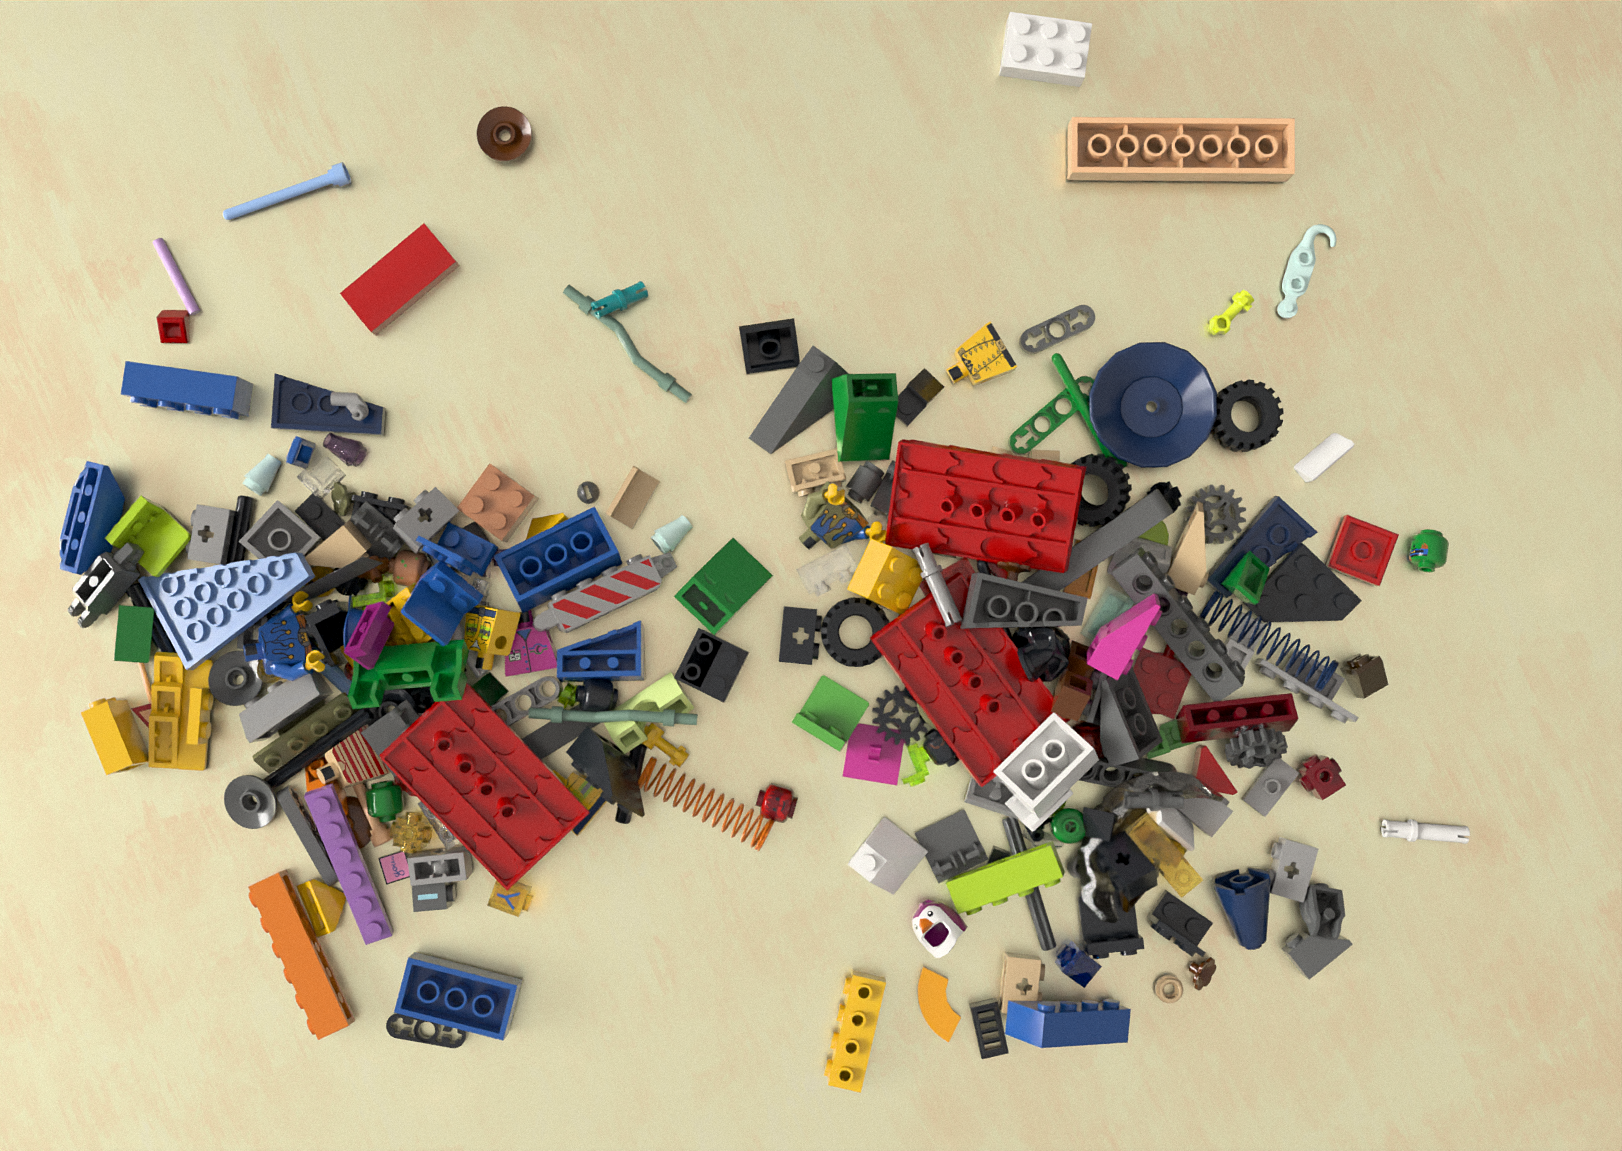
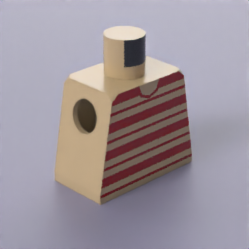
M368 724L325 753L328 764L317 769V775L323 784L336 779L339 786L344 789L382 778L390 773L389 769L361 734L362 731L369 727Z

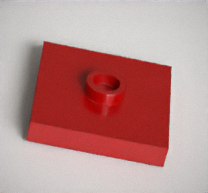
M1345 515L1326 566L1369 584L1380 586L1399 534Z

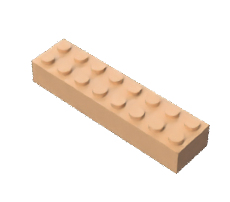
M1072 117L1068 124L1067 180L1287 182L1295 174V118Z

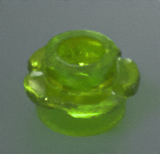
M568 682L557 702L564 705V709H566L567 705L571 707L575 705V693L578 685L574 686Z

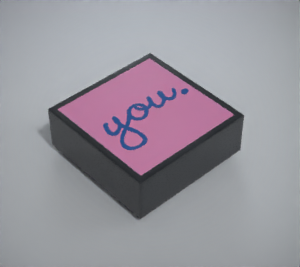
M407 849L378 858L386 885L410 877Z

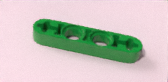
M1088 376L1077 378L1075 380L1077 384L1085 385L1088 383L1090 385L1088 389L1090 393L1094 379ZM1067 388L1012 433L1009 437L1008 445L1014 454L1024 455L1031 451L1079 410L1073 398L1067 394ZM1083 393L1086 401L1089 402V395ZM1060 399L1067 400L1071 406L1070 412L1067 414L1057 412L1056 402ZM1038 417L1048 419L1050 422L1048 431L1039 432L1035 428L1034 423ZM1029 426L1032 434L1039 439L1035 441L1032 436L1025 443L1026 449L1022 446L1019 448L1015 447L1014 444L1017 442L1015 437L1017 435L1020 438L1024 437L1029 432L1025 427Z

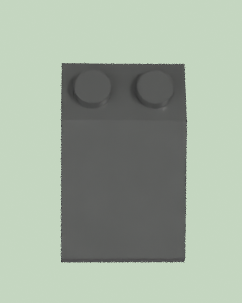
M1132 666L1126 675L1121 674L1118 680L1109 676L1102 681L1100 743L1104 756L1108 759L1110 767L1140 759L1163 741Z

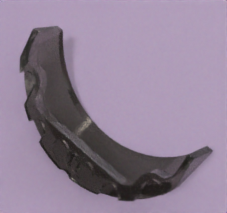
M1153 771L1143 773L1141 776L1120 783L1103 797L1102 803L1094 809L1117 814L1113 837L1124 830L1130 835L1134 828L1149 815L1146 810L1147 808L1125 809V791L1146 792L1150 789L1182 791L1184 799L1206 798L1219 802L1224 797L1196 776L1183 772ZM1084 836L1080 850L1078 849L1077 853L1082 898L1084 903L1103 922L1116 923L1119 917L1115 905L1114 887L1107 872L1103 874L1100 871L1095 860L1098 858L1096 845L1104 842V840Z

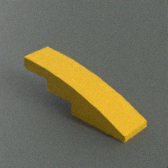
M156 652L154 655V682L152 684L151 713L149 715L148 767L177 769L184 665L178 653Z

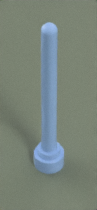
M341 162L332 165V169L328 170L327 174L228 208L223 211V217L226 220H231L330 184L341 187L350 184L351 178L345 164Z

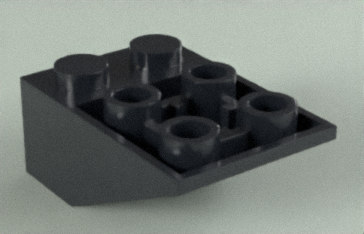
M587 726L566 751L574 760L571 765L580 773H586L588 775L586 781L598 790L601 788L603 792L600 795L611 805L617 802V806L626 814L630 815L634 812L643 818L645 812L634 761L627 754H624L616 744Z

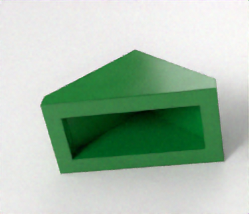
M1249 551L1221 584L1240 601L1256 605L1260 601L1270 568Z

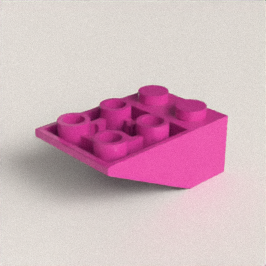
M1152 594L1100 627L1087 650V664L1116 680L1119 679L1121 674L1126 675L1134 660L1131 658L1136 649L1140 651L1148 638L1145 635L1150 625L1155 626L1162 614L1158 595Z

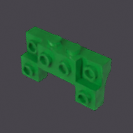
M464 639L450 640L445 646L440 645L438 642L384 646L374 668L367 670L353 660V678L347 696L352 708L380 707L385 690L431 686L430 692L435 702L462 700L467 682L464 669L469 654Z

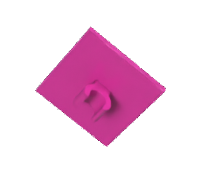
M858 723L848 739L842 777L897 785L904 740H900V743L895 746L894 738H890L885 742L884 737L886 734L884 732L876 733L880 726ZM889 728L891 731L900 734L898 729Z

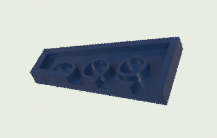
M276 373L274 375L272 429L384 436L385 408L365 401L369 409L368 415L363 420L358 421L352 418V413L346 406L331 405V393L334 391Z
M1274 496L1209 572L1206 582L1213 589L1218 590V592L1220 591V594L1223 593L1224 598H1228L1232 593L1221 583L1247 552L1251 551L1265 565L1271 567L1279 558L1288 552H1292L1300 543L1318 532L1279 496Z

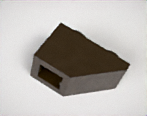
M1359 653L1345 661L1347 665L1340 669L1356 698L1365 699L1389 685L1380 656H1369V654L1361 656Z

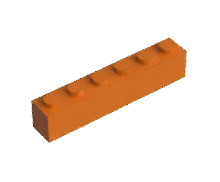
M285 869L249 886V899L252 905L258 908L262 916L260 918L262 928L266 933L270 934L273 940V952L277 958H281L284 964V976L288 983L293 984L297 993L295 994L296 1002L306 1012L308 1017L307 1026L313 1035L316 1034L317 1039L320 1040L352 1024L355 1018L287 870Z

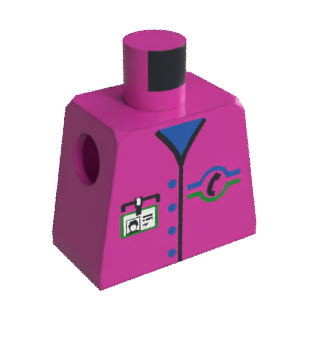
M532 610L524 613L520 612L518 629H516L510 654L505 656L506 677L557 668V651L550 631L540 632L533 628Z

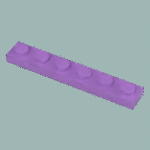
M333 783L306 792L304 798L365 944L391 937L393 929Z

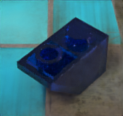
M1073 941L1069 945L1065 943L1056 953L1058 959L1055 963L1059 969L1083 988L1087 986L1102 967L1098 961L1090 955L1088 956Z

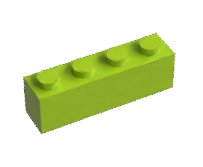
M1050 841L955 875L947 880L946 885L957 913L966 912L967 915H972L981 911V906L992 903L993 906H997L1007 902L1008 897L1018 893L1019 897H1023L1035 891L1034 887L1044 884L1045 888L1059 884L1061 882L1060 878L1065 874V870L1054 842Z

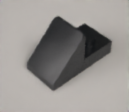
M924 368L898 395L896 418L908 427L945 386Z

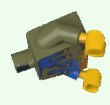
M827 481L819 491L808 495L801 514L808 529L799 537V540L809 550L820 540L830 548H836L841 544L854 540L869 538L881 543L885 541L886 530H882V524L879 521H875L870 528L860 509L845 497L844 489L839 491L837 485Z

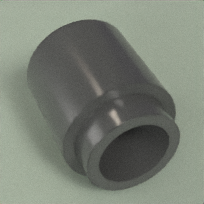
M866 461L863 466H859L846 485V488L849 490L847 495L860 504L863 500L869 502L882 483V477L885 473L871 462Z

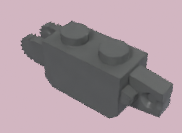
M127 542L115 553L105 552L99 555L72 588V593L76 598L67 611L73 617L81 614L77 622L81 628L91 626L101 614L107 615L140 575L136 569V564L144 554V551L138 544Z

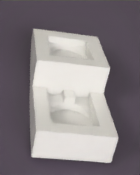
M1241 612L1236 625L1239 623V621L1245 615V613ZM1248 616L1230 638L1227 637L1224 643L1228 650V656L1232 661H1238L1244 670L1255 652V646L1264 633L1263 631L1249 649L1246 648L1257 626V621L1243 640L1237 644ZM1251 617V619H1250V621H1249V623H1248V625H1247L1246 630H1247L1248 627L1251 625V623L1255 620L1254 618ZM1263 623L1260 624V626H1259V628H1258V630H1257L1256 635L1258 634V632L1262 629V627H1263L1265 624H1263Z

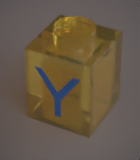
M496 880L487 906L519 917L523 911L528 912L534 898L533 895H530L532 887L516 882L507 891Z

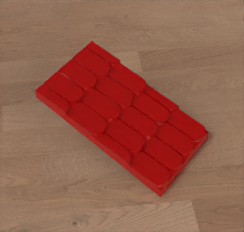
M902 439L898 442L885 544L913 550L916 547L921 548L920 545L929 543L932 553L995 563L999 561L1006 563L1014 562L1030 566L1033 569L1065 573L1068 571L1086 467L1047 459L1039 460L954 445L946 446L914 439Z
M958 572L945 583L960 616L963 617L970 584ZM931 592L869 638L926 713L949 747L957 755L969 774L979 786L983 787L997 776L994 770L1054 713L1051 712L1054 697L1040 678L1034 682L1028 679L1018 657V648L1003 628L960 629L961 621L946 627ZM1060 717L1065 723L1070 721V719Z
M467 682L462 700L435 702L379 755L380 759L507 891L590 813L578 797Z

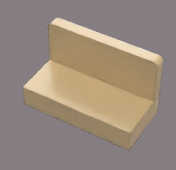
M633 466L606 514L633 529L660 481Z

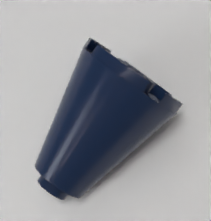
M1248 868L1249 873L1240 874L1239 869L1222 873L1215 878L1214 889L1238 944L1248 950L1259 949L1267 940L1271 886L1269 873L1256 868Z

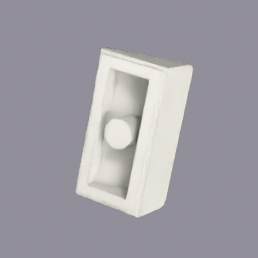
M1332 433L1294 466V470L1305 482L1314 481L1351 450L1355 444L1338 433Z
M1159 808L1158 811L1146 809L1153 820L1188 851L1192 852L1195 849L1193 823L1176 808Z

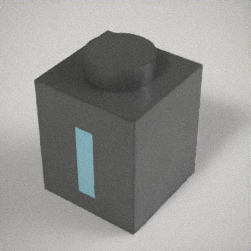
M450 882L412 886L413 912L448 909L452 906V902L456 900L455 885H451Z

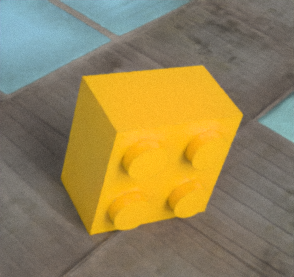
M871 539L847 589L901 615L908 610L922 581V570L916 559L891 546Z

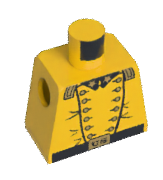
M990 321L955 350L954 355L958 363L946 369L954 384L968 377L971 384L976 386L1013 372L1017 365Z

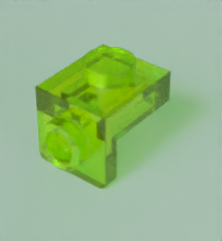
M382 575L383 580L378 583L379 592L352 596L353 607H362V610H365L366 606L381 601L387 603L395 596L393 581L389 580V576Z
M917 742L906 746L916 772L901 777L902 783H909L910 787L925 782L924 776L929 775L925 763L929 762L930 759L924 747H919Z

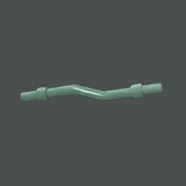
M569 284L564 289L563 294L577 303L579 309L585 314H591L598 319L594 312L601 310V308L592 310L591 302L595 300L589 295L584 296ZM609 314L598 319L615 332L633 364L656 380L658 386L664 391L672 392L685 403L689 401L692 394L676 383L677 379L668 372L666 374L643 358L619 321Z
M552 706V709L530 707L528 717L530 719L551 720V723H563V721L590 723L639 721L663 723V726L674 727V724L697 725L698 714L675 713V710L664 709V712L643 710L588 712L564 710V707Z

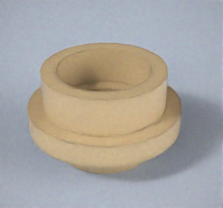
M1164 975L1157 980L1155 993L1161 1001L1175 1003L1182 997V982L1173 975ZM1167 984L1173 985L1171 993L1164 992V987Z

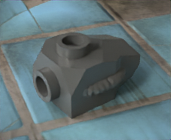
M1325 883L1311 884L1307 889L1304 903L1299 902L1302 919L1307 924L1310 936L1325 940H1336L1340 935L1341 924L1345 917L1343 892L1339 889L1329 888Z

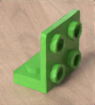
M823 675L801 711L796 714L792 723L840 752L868 708L869 702Z

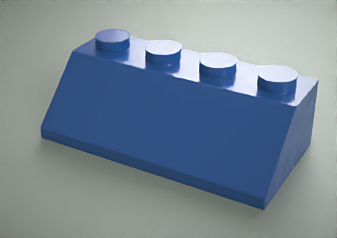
M595 506L494 555L522 613L551 600V596L560 591H569L577 587L576 584L588 578L593 579L601 575L603 571L622 564L620 554Z

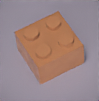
M489 463L457 509L495 537L507 543L539 498Z

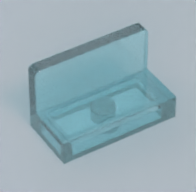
M1107 586L1080 634L1093 641L1100 627L1130 609L1134 604L1133 600Z

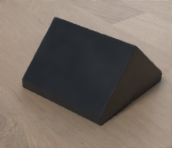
M794 318L739 326L746 374L797 367L800 364Z

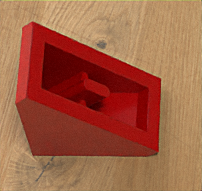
M1202 744L1197 746L1189 786L1224 794H1236L1238 791L1208 747Z

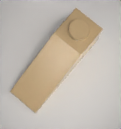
M1198 501L1173 551L1167 574L1175 583V588L1192 595L1196 594L1199 587L1203 588L1209 576V573L1206 572L1203 503Z

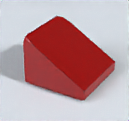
M162 310L156 317L160 342L189 343L190 315L188 311Z

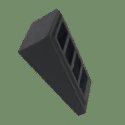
M992 998L970 1003L969 1006L981 1059L1008 1054L997 999ZM994 1012L992 1016L978 1018L980 1013ZM996 1021V1026L983 1029L980 1027V1024ZM998 1031L999 1036L983 1039V1034ZM996 1042L1001 1043V1047L985 1050L984 1045Z

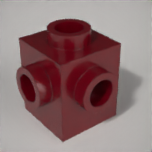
M1315 754L1302 762L1304 766L1298 769L1302 776L1299 778L1301 785L1308 793L1312 792L1317 799L1324 800L1346 786L1339 774L1342 770L1333 758L1329 759V757L1323 755L1318 757Z

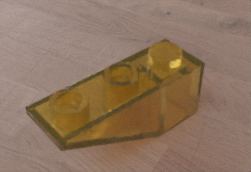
M1147 812L1125 829L1126 833L1181 898L1203 881L1201 876Z

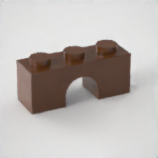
M1072 640L1066 655L1069 665L1057 677L1051 712L1058 714L1062 718L1078 722L1091 697L1093 680L1089 678L1094 668L1087 664V650L1089 646Z

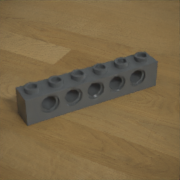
M1140 547L1115 565L1111 574L1135 604L1140 603L1154 593L1158 597L1168 599L1170 605L1160 607L1162 614L1153 627L1214 702L1221 701L1243 686L1245 680L1243 667L1238 661H1232L1227 654L1228 650L1225 644L1220 639H1215L1209 632L1210 627L1205 619L1202 617L1198 618L1192 611L1193 606L1185 595L1180 596L1176 591L1173 579L1167 573L1163 574L1157 567L1158 562L1153 554L1149 551L1145 552ZM1139 576H1149L1153 584L1145 585L1141 583ZM1182 619L1187 623L1188 627L1179 628L1174 624V620ZM1200 641L1204 644L1205 648L1197 650L1191 645V642ZM1210 663H1218L1222 670L1213 671L1208 665Z

